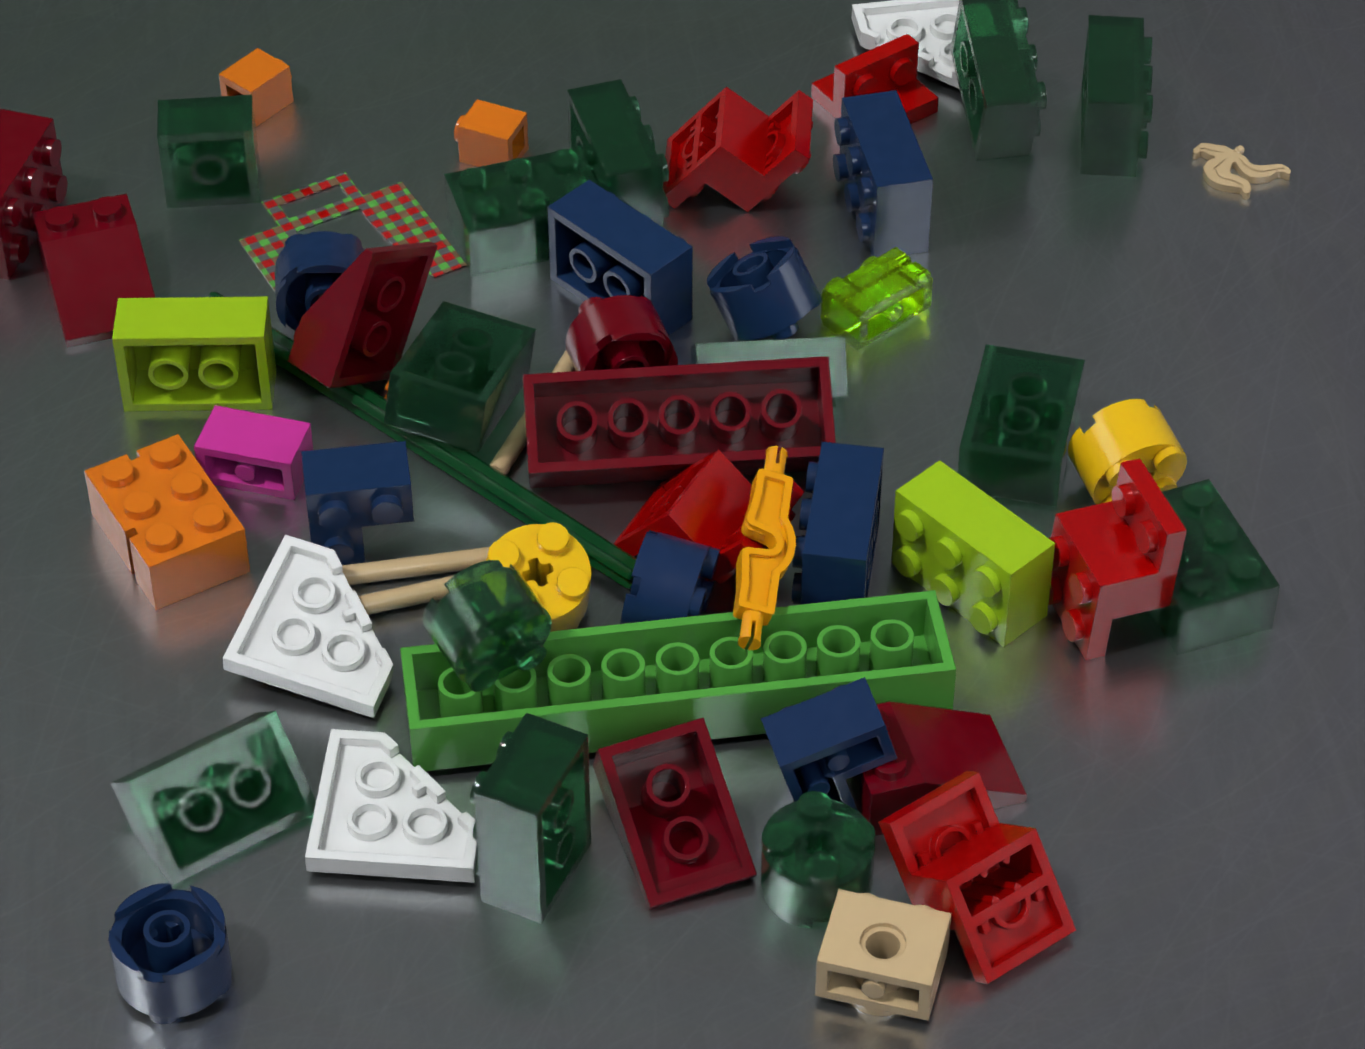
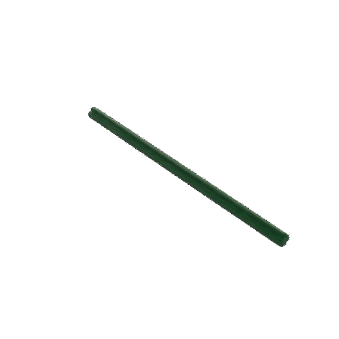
M210 292V294L207 297L225 296L221 295L218 292ZM272 327L277 365L397 442L406 441L408 449L526 525L550 522L561 524L583 546L593 568L626 589H631L634 578L631 575L636 562L635 557L365 385L355 384L329 388L288 362L294 340Z

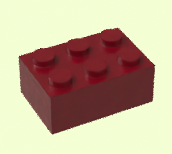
M0 109V279L10 280L18 265L26 261L30 246L36 238L32 213L56 207L58 203H62L67 193L68 181L67 177L62 173L60 161L62 145L61 141L56 137L54 119L6 109Z

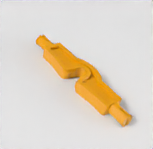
M771 446L766 449L764 469L758 470L752 482L749 505L741 528V532L745 537L757 541L769 549L745 547L741 550L736 562V594L733 617L742 620L738 645L745 649L749 641L748 650L750 651L761 647L762 627L769 624L775 613L779 580L786 573L796 549L795 531L788 519L793 478L784 475L788 452L785 448L781 447L777 455L778 446Z

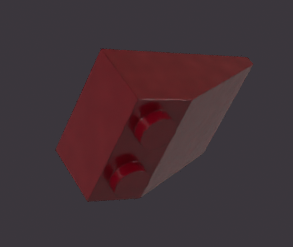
M127 193L111 197H101L96 200L67 206H56L32 213L41 262L67 348L112 339L118 298H155L137 224Z
M432 242L366 248L301 317L300 324L294 333V343L288 362L329 388L388 380L398 369L438 246Z
M890 701L877 704V707L886 725L898 759L845 779L868 837L883 834L878 823L879 821L966 771L980 773L994 809L1024 803L1027 799L1024 787L990 714Z
M704 717L597 750L593 768L609 816L649 910L757 876Z

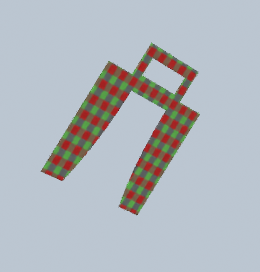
M346 172L261 201L278 226L239 239V242L274 291L276 260L284 248L285 241L290 236L298 234V231L359 209L392 245L421 242L436 244L438 247L429 271V275L436 278L467 266L402 181L363 195ZM340 185L348 196L345 199L288 218L280 207L281 205Z

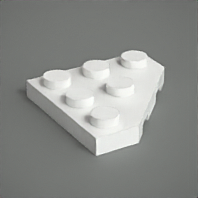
M891 0L852 4L851 19L860 46L871 50L909 34L919 43L917 71L965 92L990 91L992 89L1011 87L1012 72L985 0Z
M285 534L223 656L224 670L374 718L393 679L394 664L386 649L381 647L363 604L356 591H352L343 573V567L336 552L333 549Z
M331 729L305 853L306 871L474 883L481 843L480 824L467 811L461 813L446 798V791L419 765L414 767L399 753V745L385 732Z

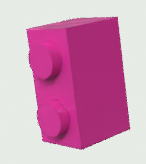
M217 405L214 406L194 445L195 458L214 485L289 500L296 499L304 482L301 451L313 450L311 423Z

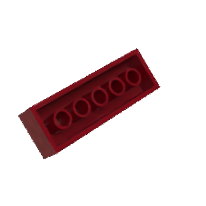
M829 356L523 374L530 488L666 480L718 449L742 475H756L759 469H764L766 449L771 446H778L777 455L781 447L785 448L788 452L784 473L807 472L809 462L819 461L822 442L836 443Z

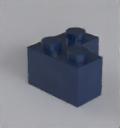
M406 441L301 451L311 543L333 549L342 565L365 563L362 527L414 522Z
M865 677L846 685H840L829 692L799 704L785 707L779 712L761 718L806 833L858 812L845 779L898 759L886 725Z

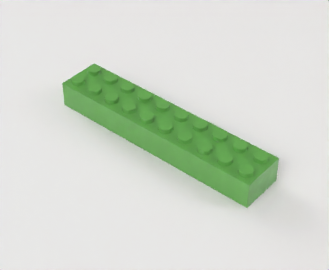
M935 590L775 607V613L769 624L762 627L761 647L751 651L748 650L749 641L745 649L738 645L742 620L733 617V612L400 648L412 762L414 767L419 765L425 771L594 753L606 746L703 717L711 739L765 734L766 731L761 718L864 677L876 704L890 701L953 710L956 666Z

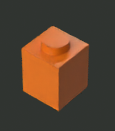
M256 48L219 73L223 110L256 128L294 102L290 66L282 60Z
M477 99L466 115H461L455 125L454 140L458 142L459 162L510 176L529 149L527 113Z

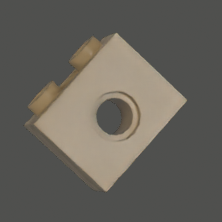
M838 889L817 958L815 996L849 1003L855 1009L868 1015L891 1016L900 1014L929 1021L949 949L952 913L935 910L926 905H911L883 899L870 893H855Z

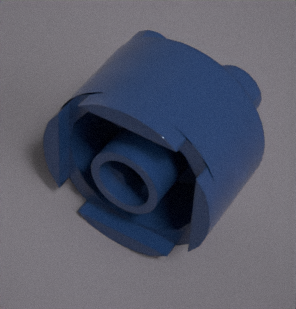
M317 231L307 234H294L285 241L284 248L280 252L275 264L276 311L280 322L285 328L287 324L296 331L301 317L365 250L358 237L353 234Z
M775 236L749 244L752 253L738 259L735 252L720 261L707 277L710 294L737 344H745L771 336L774 341L784 340L797 332L799 329L797 321L822 302V296L791 239L784 236Z
M651 530L647 532L631 576L634 578L630 594L626 593L620 624L700 616L701 611L706 612L714 582L705 578L713 579L721 550L662 532L658 533Z
M161 883L145 887L133 893L119 905L114 914L115 921L111 931L109 930L108 941L116 982L122 997L129 1005L147 1014L153 1022L158 1024H171L180 1017L191 1015L206 1008L217 1000L220 995L226 993L232 985V960L223 910L211 894L191 885V891L172 889L171 883Z

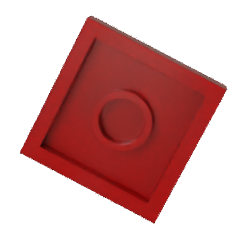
M909 34L835 65L833 74L812 82L811 97L834 118L841 117L843 97L897 90L909 122L912 124L938 112L939 99L917 79L919 43Z

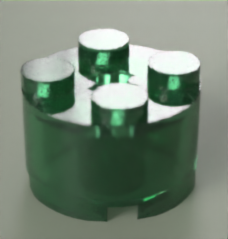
M487 560L467 567L444 584L449 592L438 604L432 597L426 606L423 615L425 630L458 678L467 683L474 692L488 689L497 679H502L518 669L523 671L530 670L540 664L546 657L547 650L543 645L550 634L551 616L518 569L512 564L508 568L503 567L499 560Z
M820 791L806 792L800 796L798 801L785 805L775 812L767 821L761 838L760 878L763 896L769 909L789 924L802 928H812L813 922H829L838 889L871 894L875 859V829L873 825L854 808L842 802L831 800L827 794Z

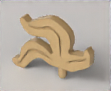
M1200 143L1193 149V160L1198 158L1207 160L1202 172L1205 182L1215 190L1240 194L1243 200L1250 198V183L1263 184L1278 178L1289 180L1291 170L1283 164L1254 165L1242 155L1245 149L1241 145L1232 150L1225 145ZM1235 169L1239 176L1232 174L1231 170Z

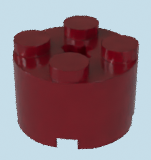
M617 295L604 299L601 297H591L580 305L578 309L579 315L570 325L566 335V350L575 371L678 365V356L656 309L647 297Z

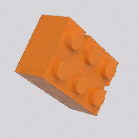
M179 434L136 450L137 458L133 460L125 454L84 471L93 517L131 574H135L136 582L155 610L250 572L245 528Z

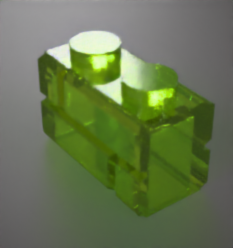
M897 247L879 257L871 256L862 263L859 269L844 278L835 277L827 283L822 290V323L837 336L841 334L842 340L858 351L931 307L933 283L931 272L916 261L912 263L911 257Z

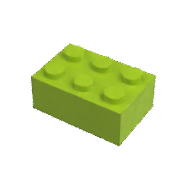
M268 296L118 298L112 342L124 412L212 411L215 405L239 410H273L276 361Z
M940 460L895 491L891 563L902 575L912 578L928 591L935 590L938 602L952 608L967 619L978 632L987 634L1003 647L1047 616L1055 543Z

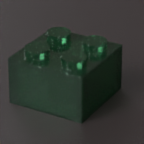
M252 95L158 100L157 139L167 208L261 203L260 159Z

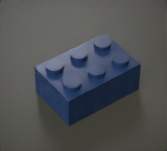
M897 90L843 97L841 117L834 120L835 137L837 144L840 146V153L833 155V169L837 182H844V196L848 211H855L856 230L860 242H867L873 260L929 252L933 177Z
M591 180L586 181L548 206L551 280L582 301L591 297H601L604 299L617 295L647 297L656 309L668 336L693 319V247L683 238L675 236L655 223L649 216L635 210L620 200L615 194L606 191Z
M822 442L819 461L809 462L806 493H813L812 498H803L801 503L799 530H806V535L796 536V549L792 567L802 568V573H794L791 604L802 605L868 597L880 523L884 448Z

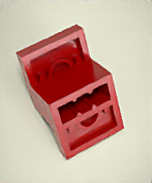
M726 86L667 139L661 200L676 209L689 196L691 198L697 196L705 184L747 212L761 200L766 201L770 199L777 191L779 185L792 174L796 175L803 171L811 158L810 141L813 128V99L801 90H798L768 116Z
M719 449L661 482L613 543L634 557L638 555L646 533L651 530L720 549V556L713 579L705 578L710 581L715 580L718 584L725 582L736 572L737 558L743 548L769 549L767 546L742 534L741 528L749 505L752 484ZM794 480L788 515L790 522L796 516L792 508L804 494V491Z
M1140 458L1121 462L1117 484L1112 489V501L1055 514L1052 535L1049 537L1055 543L1049 605L1054 607L1060 617L1065 636L1070 642H1075L1085 660L1105 656L1113 619L1167 607L1171 604L1187 530Z
M966 771L878 822L911 904L926 905L935 910L952 913L950 930H955L975 982L991 983L1076 931L1036 828L999 823L979 772Z

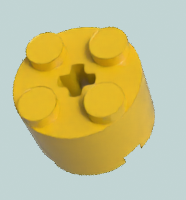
M1143 399L1119 401L1092 415L1096 423L1085 433L1079 427L1072 435L1068 444V456L1095 504L1112 501V489L1117 484L1121 462L1139 458L1168 501L1178 493L1179 488L1176 483L1185 471L1187 456L1162 412L1155 404L1153 408L1149 407Z
M554 522L524 525L507 532L497 541L493 542L489 547L485 563L484 606L494 628L504 636L577 629L589 603L591 565L585 549L576 538L568 533L564 526Z

